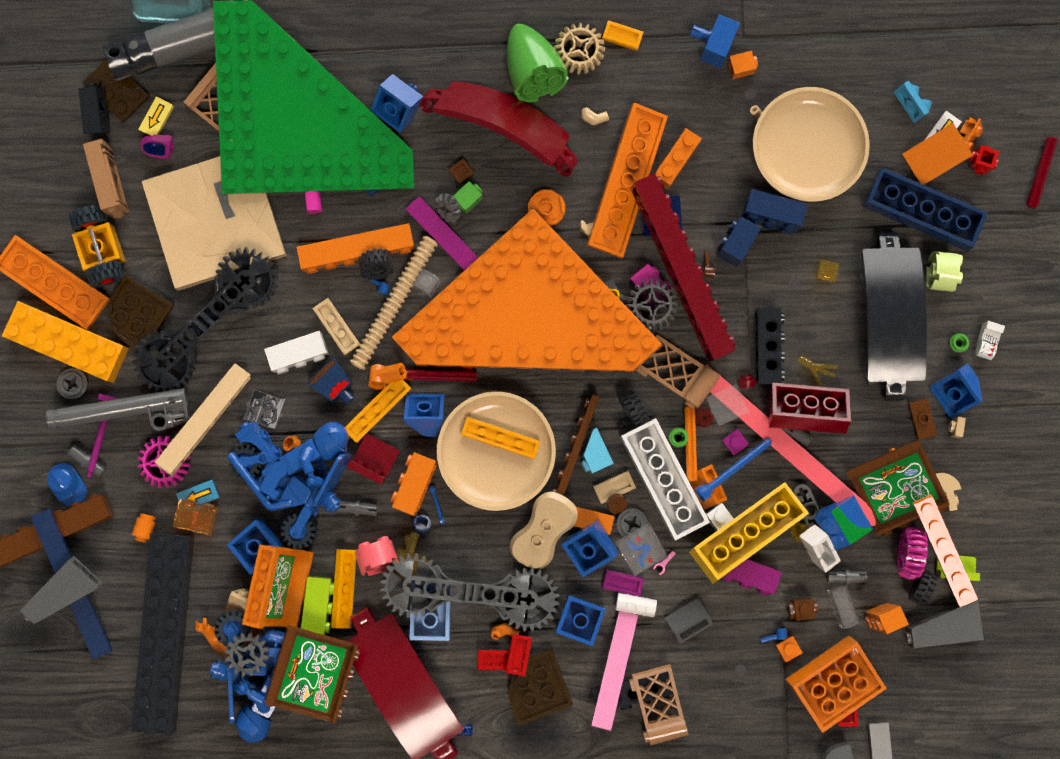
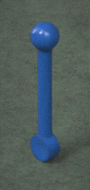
M431 485L429 492L432 493L440 523L445 524L435 493L436 487Z

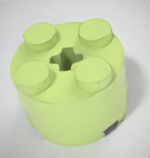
M933 251L928 261H932L931 265L926 267L925 280L926 286L929 287L928 289L948 292L955 291L957 283L961 284L963 273L960 272L963 260L962 255Z

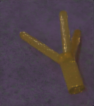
M802 355L798 359L799 363L811 369L819 387H823V384L816 370L834 378L835 374L825 369H838L836 365L815 364Z

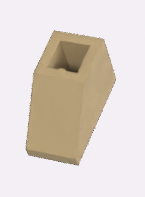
M243 588L232 591L225 612L239 610V612L245 613L249 590Z

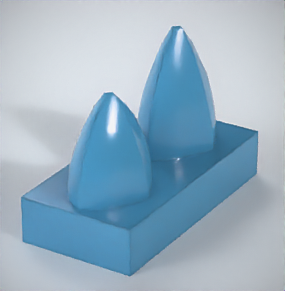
M907 81L893 92L913 123L929 113L932 101L919 97L918 86Z

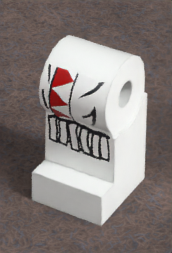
M991 321L983 323L975 355L992 360L1005 326Z

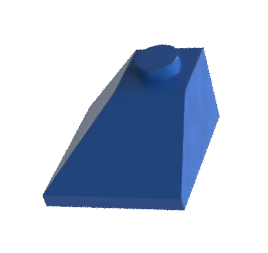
M968 363L929 387L950 419L982 402L979 379Z
M406 394L404 422L423 436H439L444 424V394Z

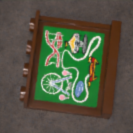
M919 439L846 472L858 496L872 510L876 525L873 526L876 536L880 534L882 537L893 533L892 529L896 527L903 529L911 525L910 521L915 519L920 521L912 502L930 494L933 496L939 512L947 510V506L950 505Z
M287 625L265 695L264 705L278 707L335 724L336 719L339 720L341 717V702L347 697V681H351L353 677V661H357L360 649H357L358 645Z

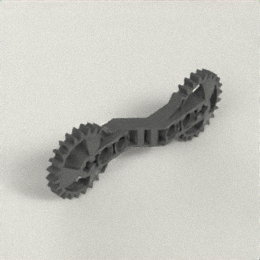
M408 553L405 560L400 555V562L393 559L394 566H386L389 573L383 572V575L387 577L386 580L380 581V583L385 584V587L381 588L380 591L387 593L382 598H389L386 605H394L392 612L399 609V616L406 612L407 618L410 617L411 613H414L415 618H417L420 611L425 616V609L433 612L439 605L449 601L478 603L495 608L503 620L510 618L508 625H512L515 622V629L522 625L523 631H526L527 626L533 631L535 625L541 629L542 622L548 625L546 619H554L551 612H558L553 607L560 604L555 601V598L560 595L553 592L557 589V586L551 587L554 580L547 581L548 574H544L541 577V570H538L536 574H534L533 568H530L529 573L523 568L522 574L515 570L516 576L508 573L502 580L493 584L463 582L447 577L438 564L432 567L433 560L425 562V555L421 560L418 559V553L415 554L414 558H411ZM414 561H418L416 575H412ZM395 569L398 573L404 576V581L397 575H395L392 571ZM435 574V577H436V578H432V577H428V576H431V575ZM532 575L531 588L529 590V577ZM415 580V584L421 585V581H425L423 585L424 592H420L421 588H414L413 591H410L407 583ZM429 583L437 584L438 589L435 593L427 592L426 587ZM450 585L457 587V593L454 596H449L446 593V589ZM403 587L404 592L390 597V592ZM548 588L550 589V593L538 598L536 593ZM488 589H492L495 592V596L491 600H487L484 597V593ZM506 592L514 594V599L511 602H505L504 594ZM518 592H520V597H527V595L530 594V597L533 598V601H530L528 605H526L525 601L519 600V604H516L518 601ZM409 595L413 596L411 610H407ZM538 604L548 613L544 615L535 607ZM528 610L527 621L524 623L525 611Z

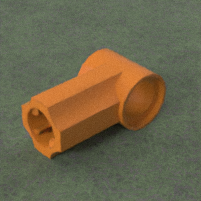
M402 363L389 366L372 365L370 367L369 387L383 389L388 383L403 380L407 377L405 366Z

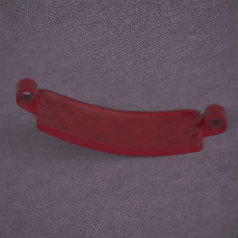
M453 81L446 90H428L419 105L421 110L426 113L435 112L439 115L465 120L491 129L517 143L543 163L554 166L555 162H557L556 170L561 176H570L578 163L576 155L566 146L570 135L562 127L531 105L501 91L476 84Z
M368 606L350 616L358 634L347 642L357 644V649H360L358 659L353 661V666L412 759H420L429 752H432L436 759H453L456 757L458 752L450 739L462 732L463 726L427 672L395 616L390 613L376 622Z

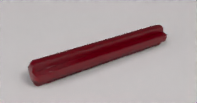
M1049 136L1046 138L1027 202V207L1036 209L1039 205L1058 141L1055 137Z
M406 370L407 377L403 379L476 382L477 372Z

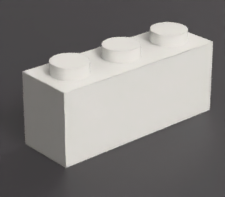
M320 331L264 349L271 371L278 374L288 372V368L296 366V368L306 366V362L314 360V362L324 360L325 356L329 355Z

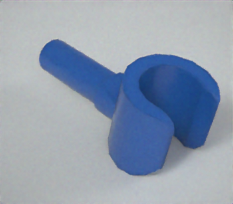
M374 279L369 280L379 286L377 292L384 295L388 294L390 287L385 282L374 281Z
M776 628V635L761 638V643L776 639L783 640L787 637L786 628Z

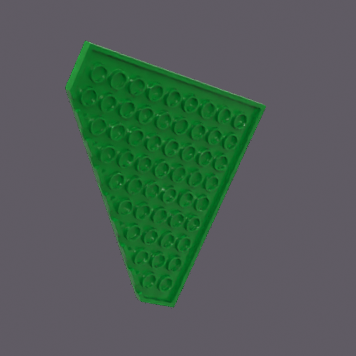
M213 1L223 195L414 189L413 150L253 1Z

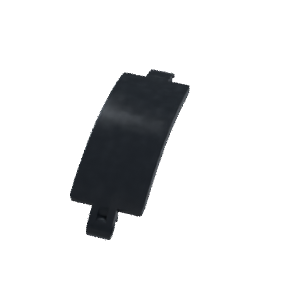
M897 232L877 233L878 249L862 250L867 320L866 375L868 382H884V401H904L906 381H924L926 378L927 318L922 260L919 248H900Z

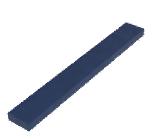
M49 508L30 517L56 574L72 556L52 510ZM87 594L69 604L92 658L95 659L111 652L112 647L89 595Z

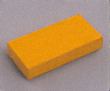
M608 20L602 40L638 51L643 31Z

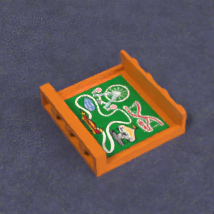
M259 545L243 617V625L263 629L264 626L287 627V625L298 627L307 577L310 573L314 552Z

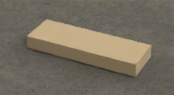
M329 298L312 308L344 355L359 347L360 343Z

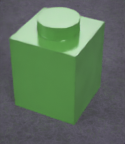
M468 182L453 197L459 203L460 208L467 214L483 199L481 194L483 191L476 183L472 185Z

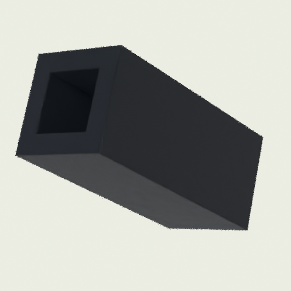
M97 83L85 84V88H78L83 134L110 133L105 87H97Z

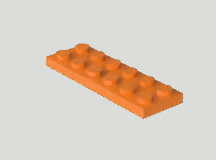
M16 235L0 255V271L86 330L90 329L110 300V298L95 288L90 287L85 281Z

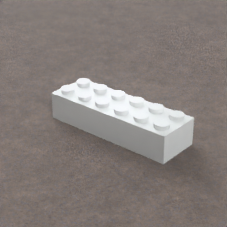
M657 419L620 437L673 540H677L710 523Z

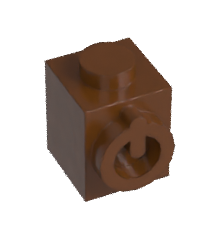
M813 598L791 599L790 602H787L789 619L796 621L815 619L818 613L817 602H814Z

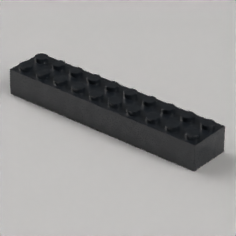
M150 533L131 732L172 734L177 728L194 536Z

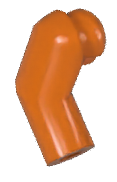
M501 623L491 629L490 635L492 639L498 640L505 635L511 637L513 634L518 635L520 630L507 623Z

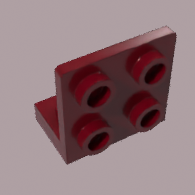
M366 434L353 460H349L346 467L383 485L400 450Z

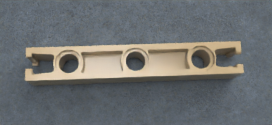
M234 364L155 461V464L172 477L249 382L251 375L237 364Z

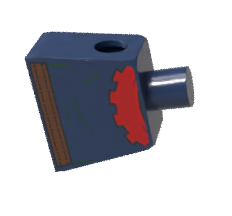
M332 358L307 382L309 386L333 403L340 398L348 405L355 398L348 391L353 383L335 358Z

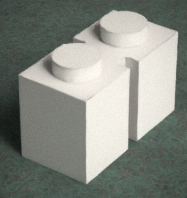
M815 524L800 535L812 562L825 573L840 562V558L833 548L834 546L829 536Z

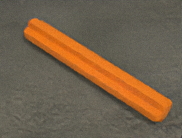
M685 407V431L688 434V442L686 443V477L689 482L697 481L695 408Z

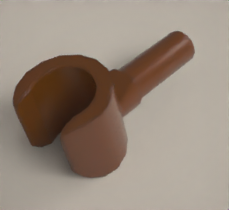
M704 251V276L714 278L716 267H710L709 251Z

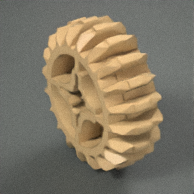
M579 23L578 28L572 24L571 30L565 27V33L560 32V38H556L558 45H555L554 49L558 51L557 53L563 63H565L566 68L570 67V73H573L574 69H576L578 75L581 73V70H584V73L587 74L588 68L592 71L595 70L594 64L599 66L600 60L604 58L602 54L605 52V47L602 46L604 45V40H599L601 34H595V28L591 31L589 30V24L585 28H582V23ZM577 36H582V37H585L586 39L581 40V39H579ZM570 40L572 48L566 54L564 46ZM593 44L595 53L589 58L587 50ZM576 47H583V51H581L580 49L576 50ZM580 58L582 61H574L573 59Z

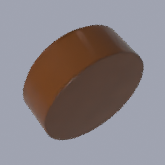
M616 493L608 498L607 506L612 513H621L626 509L627 501L622 494Z

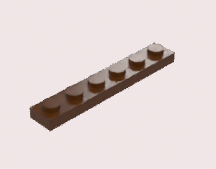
M592 394L591 399H586L583 409H586L584 417L580 416L577 423V427L580 428L578 434H573L570 445H573L571 453H566L564 463H566L565 470H560L557 481L560 482L558 489L554 488L552 492L564 496L600 398L599 396Z

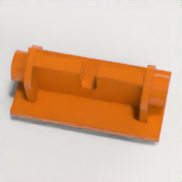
M969 118L960 130V133L965 135L962 138L970 151L974 147L973 142L976 137L979 138L983 131L980 118L977 123L975 119Z

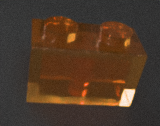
M192 499L180 500L177 505L173 527L212 535L218 508H215L210 503L197 504Z

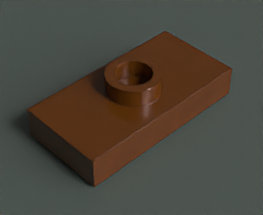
M928 398L909 402L908 407L916 438L920 440L937 436Z

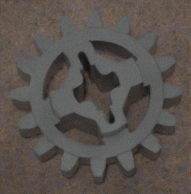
M242 632L241 638L238 636L233 637L235 643L231 641L228 643L231 649L225 650V653L229 654L225 661H231L229 669L235 667V674L242 671L243 677L247 672H249L250 676H253L254 670L258 673L261 672L260 665L266 666L267 663L264 659H269L270 655L265 654V652L269 650V647L263 646L266 640L260 641L259 634L253 637V632H250L248 636ZM243 641H251L248 645L239 644ZM256 646L259 647L261 656L257 654ZM247 650L251 651L250 656L248 658H245L244 652H246ZM234 652L238 655V662L235 660ZM248 663L256 664L251 667H244Z

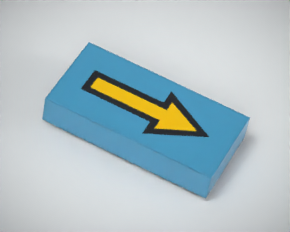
M214 480L176 494L183 512L220 498Z

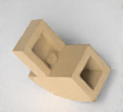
M936 473L950 502V505L947 506L948 509L945 511L957 510L959 500L957 494H954V490L961 489L959 482L949 474Z

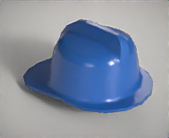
M66 463L53 466L48 473L47 483L56 498L66 506L79 501L82 503L87 494V487L76 470Z

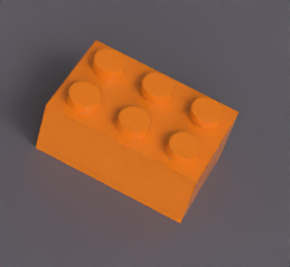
M415 452L413 456L409 455L405 466H408L405 474H401L398 484L401 485L399 491L394 492L390 501L393 503L392 507L417 516L438 462Z

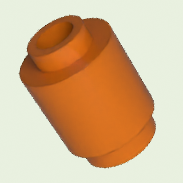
M140 513L132 535L135 536L134 540L146 543L147 539L150 540V533H153L156 522H154L156 517Z

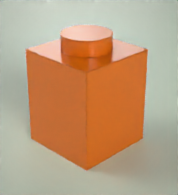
M752 51L732 55L727 61L732 79L752 75L755 73L756 67H758L757 58L753 56Z

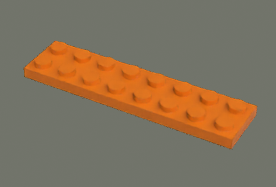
M635 102L631 104L587 246L618 258L624 257L639 209L630 187L634 182L649 176L668 116Z

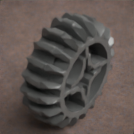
M649 279L648 286L645 281H642V288L637 284L634 286L637 292L630 290L629 294L633 298L627 297L626 301L632 304H628L626 307L632 309L631 312L647 329L648 326H651V331L654 332L656 325L659 330H662V323L668 327L670 324L667 319L670 321L675 319L671 314H677L678 311L672 307L678 306V302H672L677 296L669 295L673 289L670 288L666 291V283L660 287V280H657L656 284L653 285L652 279ZM648 291L647 301L636 303L639 295ZM654 291L663 295L666 302L658 300ZM651 297L653 304L657 305V307L654 308L653 312L651 310V307L646 305H649ZM667 308L666 315L656 320V311ZM637 309L646 311L650 320L643 318Z

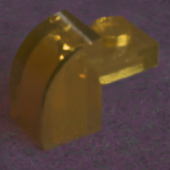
M411 532V535L407 534L404 546H407L406 550L403 548L397 549L399 562L400 555L404 560L407 559L408 553L411 558H414L416 554L414 551L420 534ZM418 554V559L421 560L423 555ZM414 561L412 574L416 575L418 561Z

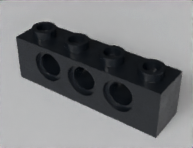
M758 307L755 310L756 385L771 386L772 383H782L785 380V371L782 370V362L785 360L782 343H784L785 334L781 332V324H784L785 316L784 313H781V307ZM767 323L774 325V332L767 331ZM767 342H772L774 344V351L767 350ZM767 361H772L775 364L773 371L767 369Z
M668 671L660 673L657 679L665 683L669 677ZM633 677L623 680L617 708L621 710L630 709L633 704L639 703L637 696L630 698L627 695L628 690L631 689L629 679H633ZM646 677L638 679V684L645 688L650 682V679ZM655 683L657 689L654 693L657 694L662 686ZM601 685L591 688L595 706L597 705ZM666 688L661 696L669 699L673 691ZM647 693L643 702L650 704L651 700L655 697Z

